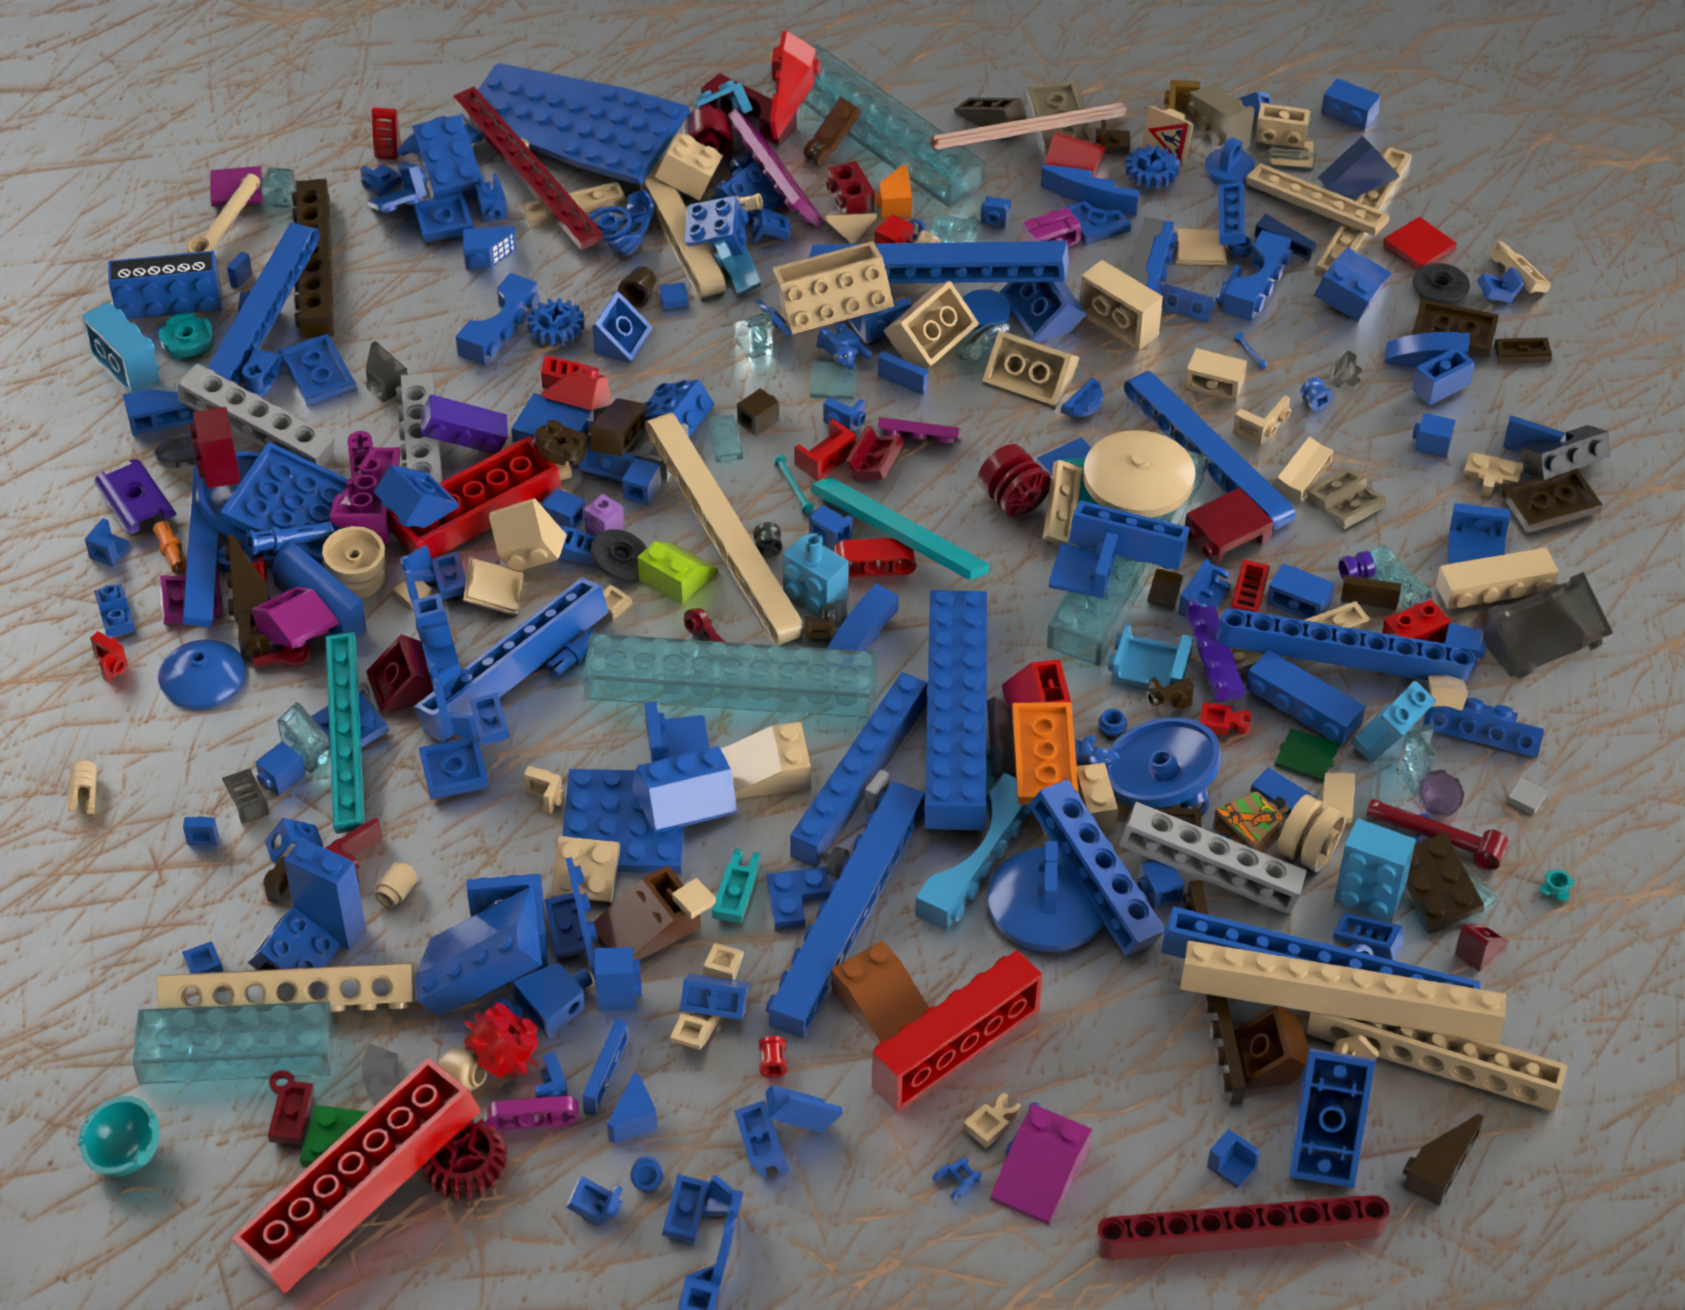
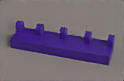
M1190 601L1187 604L1186 619L1194 637L1193 639L1215 701L1244 698L1245 688L1230 647L1223 646L1216 639L1220 619L1215 606L1200 607L1197 601Z

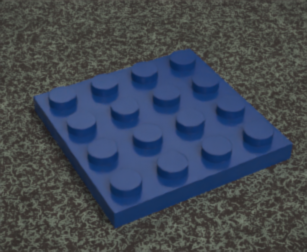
M268 442L220 511L219 520L245 532L247 530H254V532L265 531L273 526L279 527L281 530L330 521L333 500L337 494L344 492L346 482L349 479ZM331 522L334 532L341 529ZM326 540L297 544L316 562L322 565L323 544Z
M569 769L562 836L619 842L620 851L617 872L653 873L669 865L674 873L682 872L684 827L654 834L632 789L636 770Z

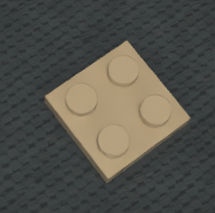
M559 836L550 896L553 898L573 892L566 858L572 857L575 866L581 865L585 883L579 884L581 894L587 893L589 902L612 904L620 843Z

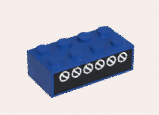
M214 251L108 261V283L113 305L116 309L123 311L127 320L222 310V289Z

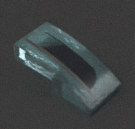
M989 323L972 333L960 345L955 354L961 360H978L987 346H994L998 331L1007 332L1011 326L1008 323Z

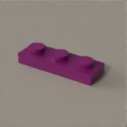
M879 417L878 428H883L884 434L900 435V431L911 432L910 438L927 440V435L938 436L937 441L953 443L954 438H961L962 428L885 417Z

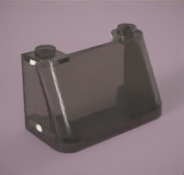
M1584 572L1571 576L1570 580L1566 583L1556 584L1546 591L1508 606L1505 604L1501 607L1498 605L1487 609L1470 622L1472 628L1484 630L1482 642L1487 643L1486 648L1510 677L1517 676L1518 680L1524 679L1534 674L1533 669L1584 648L1588 647L1590 651H1593L1606 644L1604 639L1612 635L1613 631Z

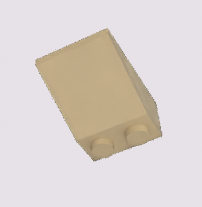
M801 722L772 725L721 749L731 768L736 799L811 789V764Z

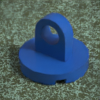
M1230 137L1223 148L1211 152L1206 158V175L1215 184H1246V176L1255 168V162L1249 154L1242 151L1243 142L1241 140Z

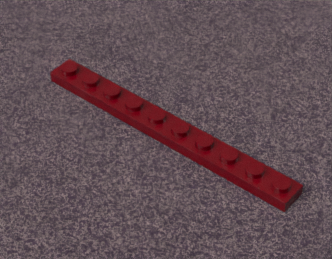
M474 86L453 95V103L581 250L603 241L601 230Z

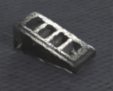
M250 768L222 778V782L241 824L270 814L265 796ZM250 785L249 787L235 791L236 789Z

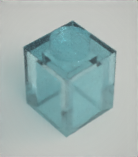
M268 167L262 184L265 206L290 208L292 192L296 191L293 169Z

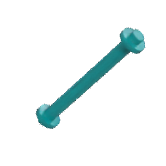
M777 455L773 460L774 465L780 467L802 505V513L810 514L814 510L813 503L806 500L786 465L787 458L785 455Z

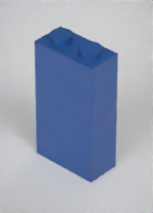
M301 838L284 859L293 906L341 943L340 947L350 950L366 930L354 862Z

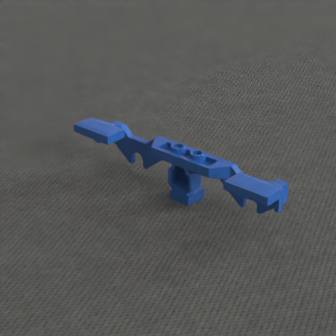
M423 545L411 554L399 557L416 618V630L423 645L446 737L458 735L474 742H480L481 746L510 738L498 692L469 700L473 715L449 713L443 687L462 672L442 600L464 594L466 577L459 552L431 558L428 546ZM415 581L438 583L440 593L419 599Z
M677 1174L661 1236L694 1244L701 1216H726L715 1264L686 1275L677 1310H716L715 1305L743 1196V1192L734 1190L717 1175H712L710 1182Z

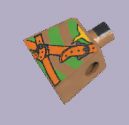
M1252 792L1215 809L1213 828L1221 835L1226 834L1233 841L1263 853L1280 837L1284 825L1283 814L1287 813L1289 808L1282 797L1278 796L1268 802L1259 792Z

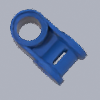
M254 349L250 359L242 369L243 377L246 379L245 390L255 393L260 397L265 396L282 371L283 355Z

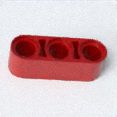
M894 538L843 540L834 547V553L848 560V578L908 575L917 568L916 551Z

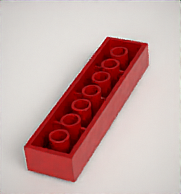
M428 1057L231 1237L243 1257L285 1294L481 1112L470 1090Z

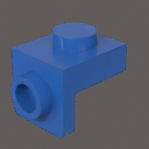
M1510 267L1503 277L1482 273L1477 279L1482 289V294L1492 301L1498 300L1511 303L1524 286L1522 278L1516 268Z
M830 397L823 403V423L828 425L834 419L851 432H854L866 420L865 401L861 399L853 407Z
M581 1176L575 1184L566 1208L600 1226L609 1217L613 1219L617 1215L622 1205L619 1197L623 1188L616 1185L609 1191Z

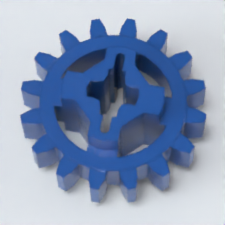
M1146 145V149L1137 147L1136 152L1130 151L1129 157H1126L1125 174L1129 175L1130 181L1136 180L1137 186L1144 184L1146 189L1153 185L1155 189H1159L1161 184L1168 187V183H1174L1176 177L1179 176L1180 160L1176 159V153L1169 154V148L1160 150L1159 145H1156L1155 148Z
M561 298L557 302H552L551 299H548V304L546 305L539 302L538 309L531 308V315L527 316L529 333L532 334L534 340L540 338L542 345L547 341L550 342L552 347L558 342L564 346L566 340L573 343L574 336L581 337V330L585 329L583 311H580L579 305L572 306V301L570 300L562 303Z

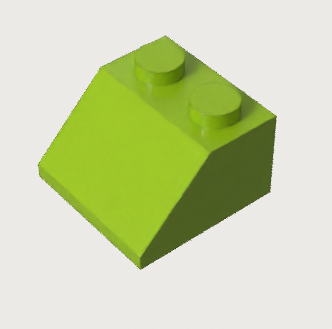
M654 541L637 557L639 580L682 605L718 572L717 567L682 547L669 542Z

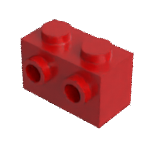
M1430 599L1421 604L1417 603L1405 611L1392 614L1384 619L1382 633L1442 643L1446 641L1451 620Z

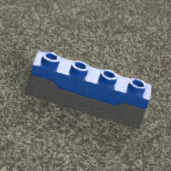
M1144 217L1127 275L1162 295L1163 284L1161 282H1166L1168 267L1166 265H1171L1173 250L1170 249L1176 247L1178 233H1174L1175 222Z

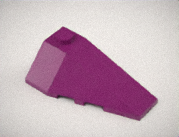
M373 447L359 465V472L353 479L349 478L346 482L344 492L337 494L334 498L330 514V521L341 529L350 526L365 527L378 534L383 543L390 542L392 531L388 509L381 504L382 500L374 491L389 466H399L400 447Z

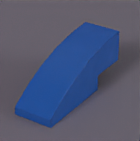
M1431 332L1387 341L1384 363L1416 368L1455 347H1459L1468 355L1470 334Z
M875 583L844 620L825 650L824 657L847 670L881 636V628L898 612L899 596Z

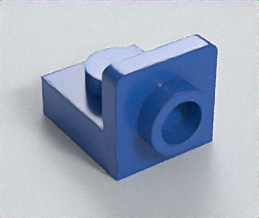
M381 164L374 170L365 165L360 168L362 186L379 197L402 182L400 174L384 164Z
M986 196V200L981 205L980 224L1005 227L1011 209V200Z
M764 208L761 209L757 216L752 217L749 223L752 241L757 243L763 233L774 238L787 240L791 233L789 217Z
M555 1052L543 1055L544 1069H540L543 1084L534 1087L535 1098L568 1096L566 1081Z

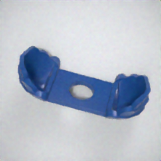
M646 190L636 191L627 197L628 203L625 208L632 218L630 231L620 239L608 242L609 246L619 255H630L639 248L653 217L654 202ZM642 225L639 230L631 233L637 226Z

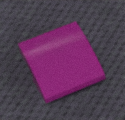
M261 166L211 170V207L225 206L239 188L241 179L245 178L248 174L256 175L260 179L259 190H255L247 203L262 202Z
M218 570L215 572L213 618L223 615ZM160 575L158 584L163 624H182L185 576Z

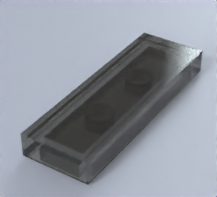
M992 697L987 700L992 775L1000 779L1003 773H1006L1016 778L1012 706L996 697Z

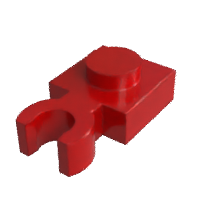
M1202 702L1200 723L1210 728L1214 734L1228 736L1229 729H1232L1238 734L1247 735L1250 731V724L1242 722L1250 723L1252 712L1241 710L1232 713V706Z

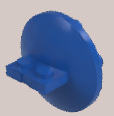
M1046 841L1045 848L1029 849L1011 856L992 875L987 894V905L991 919L1006 937L1028 950L1066 952L1091 940L1104 925L1090 900L1060 856L1058 841Z

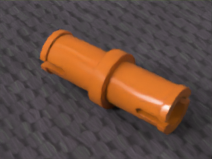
M163 521L157 523L153 527V532L160 543L159 550L161 554L167 558L173 573L184 572L187 560L183 555L180 540L175 538L170 523L165 522V525Z

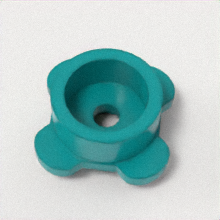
M1562 870L1546 872L1544 876L1546 881L1540 886V892L1543 895L1558 898L1560 901L1568 900L1570 897L1569 889L1574 887V880Z

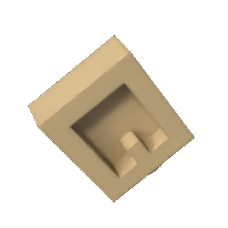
M1284 395L1264 419L1240 408L1235 414L1232 434L1261 447L1268 438L1271 439L1274 436L1279 424L1287 421L1291 409L1288 408L1290 397Z

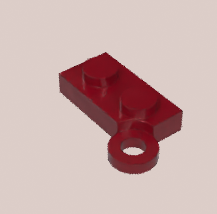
M279 1070L274 1072L269 1078L270 1089L275 1094H278L268 1131L269 1142L301 1145L315 1091L313 1083L295 1082V1078L290 1071ZM280 1079L288 1080L287 1084L283 1086H278L276 1083Z

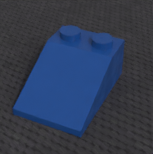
M1347 247L1324 274L1314 296L1359 322L1390 278L1392 272Z

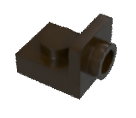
M1101 119V126L1096 128L1095 143L1106 147L1104 154L1129 155L1130 131L1106 130V119Z
M239 614L238 643L242 658L250 659L253 656L271 653L268 636L266 634H259L257 626L252 623L251 614Z

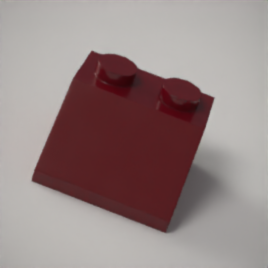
M400 634L366 670L379 710L383 714L414 707L433 692V685L422 642Z

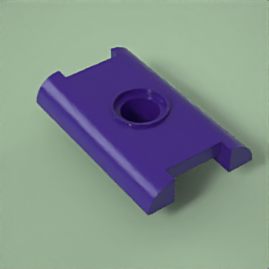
M137 459L129 460L130 465L111 473L105 474L103 471L94 480V485L128 535L140 531L138 522L159 513L165 519L177 515L142 462Z

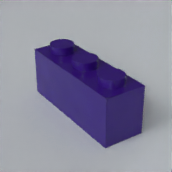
M430 394L421 411V436L496 454L501 451L508 438L507 414Z

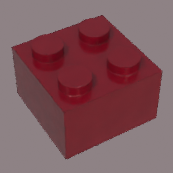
M227 407L193 412L195 423L189 425L199 479L205 478L207 489L241 483Z

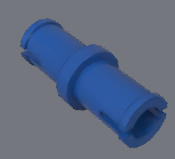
M588 629L573 643H567L563 646V651L546 663V668L549 672L553 669L555 670L551 675L558 678L573 664H579L586 653L600 644V639L597 635L591 639L595 632Z

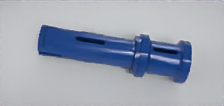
M330 521L281 530L276 526L259 532L247 530L245 536L246 546L250 555H256L258 551L270 549L275 552L280 551L290 540L295 544L327 540L334 531Z

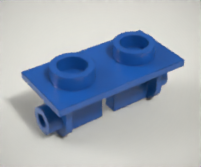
M1164 283L1161 295L1163 296L1162 309L1209 322L1210 313L1214 311L1216 302L1213 301L1214 297Z

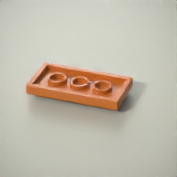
M1072 702L1012 703L1018 804H1030L1040 790L1067 779L1078 792Z

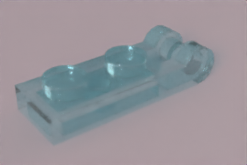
M1386 545L1370 551L1376 568L1374 577L1380 581L1401 584L1398 603L1404 609L1411 608L1418 601L1425 602L1432 598L1429 586L1422 584Z

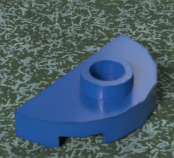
M1092 377L1061 406V413L1071 417H1083L1098 411L1103 404V391L1100 382Z

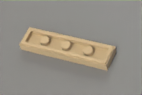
M618 181L569 193L586 214L603 207L626 204V197ZM539 201L522 205V213L530 228L555 222V219Z

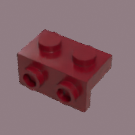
M865 426L846 459L848 468L851 470L856 481H878L885 479L904 445L901 436L877 437L872 426Z

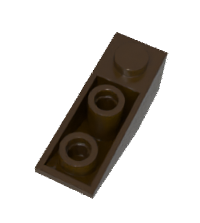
M229 535V545L224 546L226 562L231 563V572H226L227 587L232 589L233 599H228L229 615L234 616L237 624H239V614H251L252 623H256L251 608L270 600V593L234 535Z

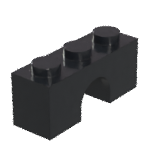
M1590 425L1567 431L1566 441L1564 442L1541 440L1521 447L1524 473L1543 480L1610 457L1608 431Z

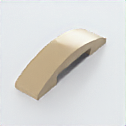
M714 943L703 965V975L735 980L742 961L743 951ZM686 1011L685 1014L680 1015L670 1037V1042L701 1050L714 1031L720 1016Z

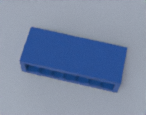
M292 540L287 542L276 555L272 565L274 585L283 593L297 586L313 589L338 620L339 624L329 629V633L332 635L354 632L357 638L366 632L367 627L362 600Z

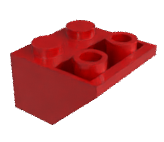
M1060 659L1031 662L1002 684V692L1012 733V703L1071 702Z

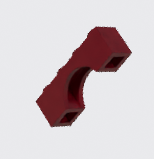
M719 73L701 88V94L711 90L712 94L719 92L718 86L733 79ZM742 84L753 109L744 114L753 116L759 121V131L766 140L778 146L781 145L797 131V111L780 137L773 139L770 126L772 99ZM731 92L705 103L713 108L722 110L726 114L733 110L729 98L732 97Z

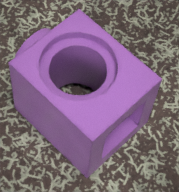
M601 494L584 509L586 533L597 536L606 530H625L623 506L604 494Z

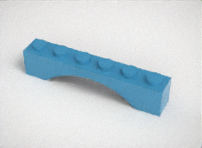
M1003 773L990 792L989 816L991 824L982 844L970 857L959 865L929 877L915 898V916L945 930H948L953 921L957 922L961 918L966 902L969 899L973 900L982 879L989 878L998 857L1002 858L1005 855L1012 836L1017 837L1019 835L1026 816L1031 817L1033 814L1028 806L1029 804H1018L1015 777Z

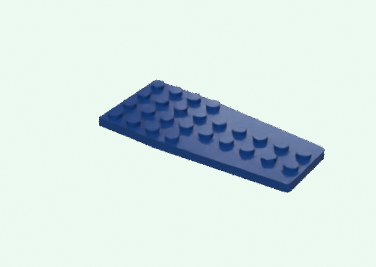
M501 63L496 64L478 88L480 94L520 139L528 141L529 149L573 166L640 186L690 113L688 105L627 88ZM461 113L464 123L473 126L470 123V121L463 115V113Z

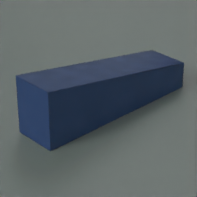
M1265 214L1256 224L1254 237L1258 238L1262 230L1290 238V250L1293 251V254L1309 261L1315 256L1316 242L1268 214Z

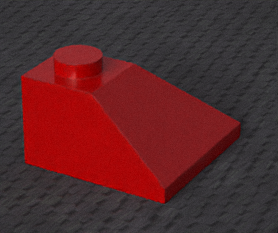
M583 367L582 370L570 373L542 391L541 396L587 410L609 406L611 402L607 376L599 375V370L590 367Z

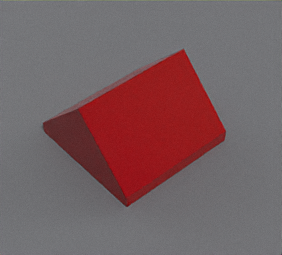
M1056 133L1052 137L1045 164L1092 170V177H1094L1106 147L1066 134Z

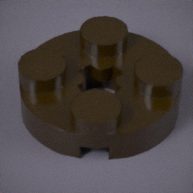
M549 420L547 425H542L536 429L532 446L535 445L538 448L536 453L540 457L551 463L565 465L566 461H574L573 465H577L585 458L588 449V437L584 432L565 427L557 420Z

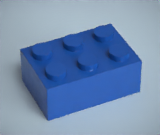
M461 114L412 125V142L420 166L425 173L426 185L431 199L463 193L464 198L475 196V184L479 183L481 173Z

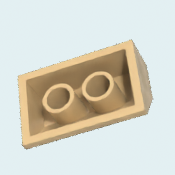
M999 330L982 381L1057 406L1072 382L1080 357Z

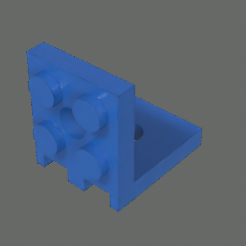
M541 874L509 875L493 878L480 877L466 880L470 917L501 902L497 900H505L528 887L534 889L542 966L536 968V971L547 967L546 918Z

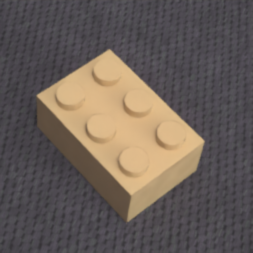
M1103 260L1099 261L1081 276L1079 303L1087 313L1086 319L1138 351L1159 335L1163 296Z
M947 281L929 290L883 331L903 360L926 369L936 363L972 331L979 322L951 281Z

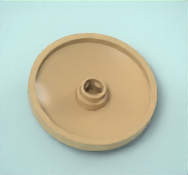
M1123 431L1103 438L1090 449L1084 462L1083 479L1088 493L1099 505L1151 518L1170 513L1186 502L1194 487L1195 467L1188 452L1176 441L1149 431Z

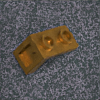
M1171 80L1170 90H1165L1164 110H1175V106H1187L1189 92L1200 89V81Z

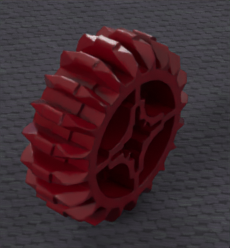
M483 1118L477 1123H474V1119H472L432 1156L420 1170H422L424 1181L430 1183V1188L433 1192L440 1190L444 1198L453 1193V1198L456 1201L461 1195H466L471 1200L472 1193L477 1192L483 1196L485 1187L494 1189L496 1185L495 1180H502L503 1170L506 1169L508 1164L506 1157L508 1155L507 1146L504 1144L503 1136L501 1133H497L493 1124L486 1127V1122ZM479 1146L489 1153L488 1157L482 1156L481 1152L478 1151ZM439 1159L446 1161V1164L449 1165L448 1170H445L438 1164Z

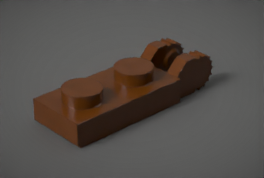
M840 96L813 136V139L809 140L806 144V147L803 149L804 156L809 159L814 157L813 162L818 166L823 165L832 152L836 151L862 110Z

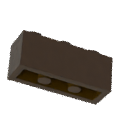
M616 398L610 406L606 407L605 412L598 416L597 421L589 427L588 440L591 441L590 451L622 457L646 428L648 404Z

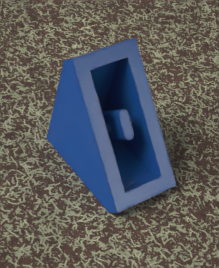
M633 1073L607 1123L608 1138L612 1143H617L657 1128L656 1109L639 1074Z

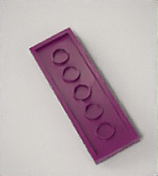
M732 110L728 114L733 122L731 128L739 137H744L741 141L750 152L754 151L752 155L754 160L761 167L765 166V169L762 171L772 182L775 180L774 188L781 196L784 197L786 195L787 199L784 201L793 212L798 210L797 214L806 224L811 222L819 228L825 223L824 219L764 136L738 110Z

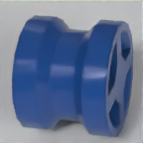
M1319 377L1311 378L1305 382L1299 393L1303 400L1308 401V405L1313 411L1325 409L1334 397L1333 392L1325 387L1323 380Z

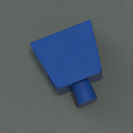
M554 963L512 981L516 1002L523 1008L547 1039L556 1034L584 1010L583 989L593 984V980L585 968H581L570 975L559 963Z

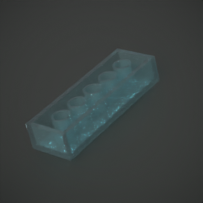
M330 1001L138 1010L133 1053V1066L138 1083L158 1084L269 1079L274 1072L279 1070L290 1071L294 1077L331 1076L334 1020Z

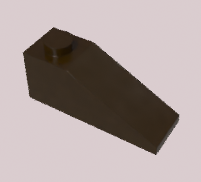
M969 97L954 108L955 114L979 127L1028 119L1020 98Z
M1480 1114L1473 1116L1424 1145L1416 1158L1410 1156L1402 1173L1407 1176L1404 1189L1440 1206L1479 1136L1484 1116Z

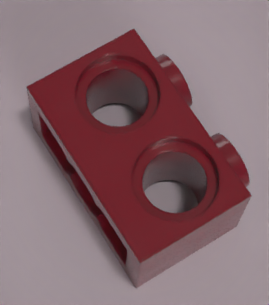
M857 161L828 168V179L825 180L827 191L829 194H833L836 207L841 209L844 215L865 214L875 211V191Z

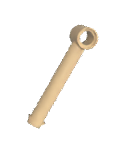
M248 174L245 178L241 179L239 188L205 235L194 237L188 241V253L213 251L250 199V196H252L256 189L259 190L260 179L256 175Z

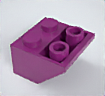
M299 586L251 608L259 634H266L268 641L275 645L281 644L290 648L301 647L306 644V640L312 637L323 636L329 632L330 628L339 624L337 618L313 589Z

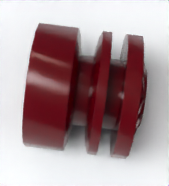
M1008 444L997 449L982 464L978 473L980 488L991 499H994L997 505L1012 518L1023 517L1033 512L1041 505L1049 493L1050 475L1017 444Z

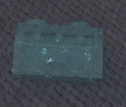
M1431 724L1420 728L1415 727L1406 733L1396 772L1414 796L1425 792L1435 758L1434 749L1430 745L1434 731Z

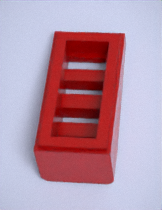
M372 107L374 157L397 160L400 156L397 154L398 148L402 145L397 109ZM379 119H389L391 122L380 121Z
M544 356L541 369L542 387L549 388L570 373L582 370L583 367L597 370L598 368L557 357Z
M1243 559L1230 609L1259 612L1269 576L1270 565ZM1245 575L1261 579V582L1247 579ZM1243 584H1247V585L1259 587V589L1256 590V589L1244 587V586H1242V585H1243ZM1241 592H1243V593H1248V594L1256 595L1257 597H1256V598H1252V597H1248V596H1243V595H1240V593H1241ZM1238 600L1252 603L1254 607L1238 604Z

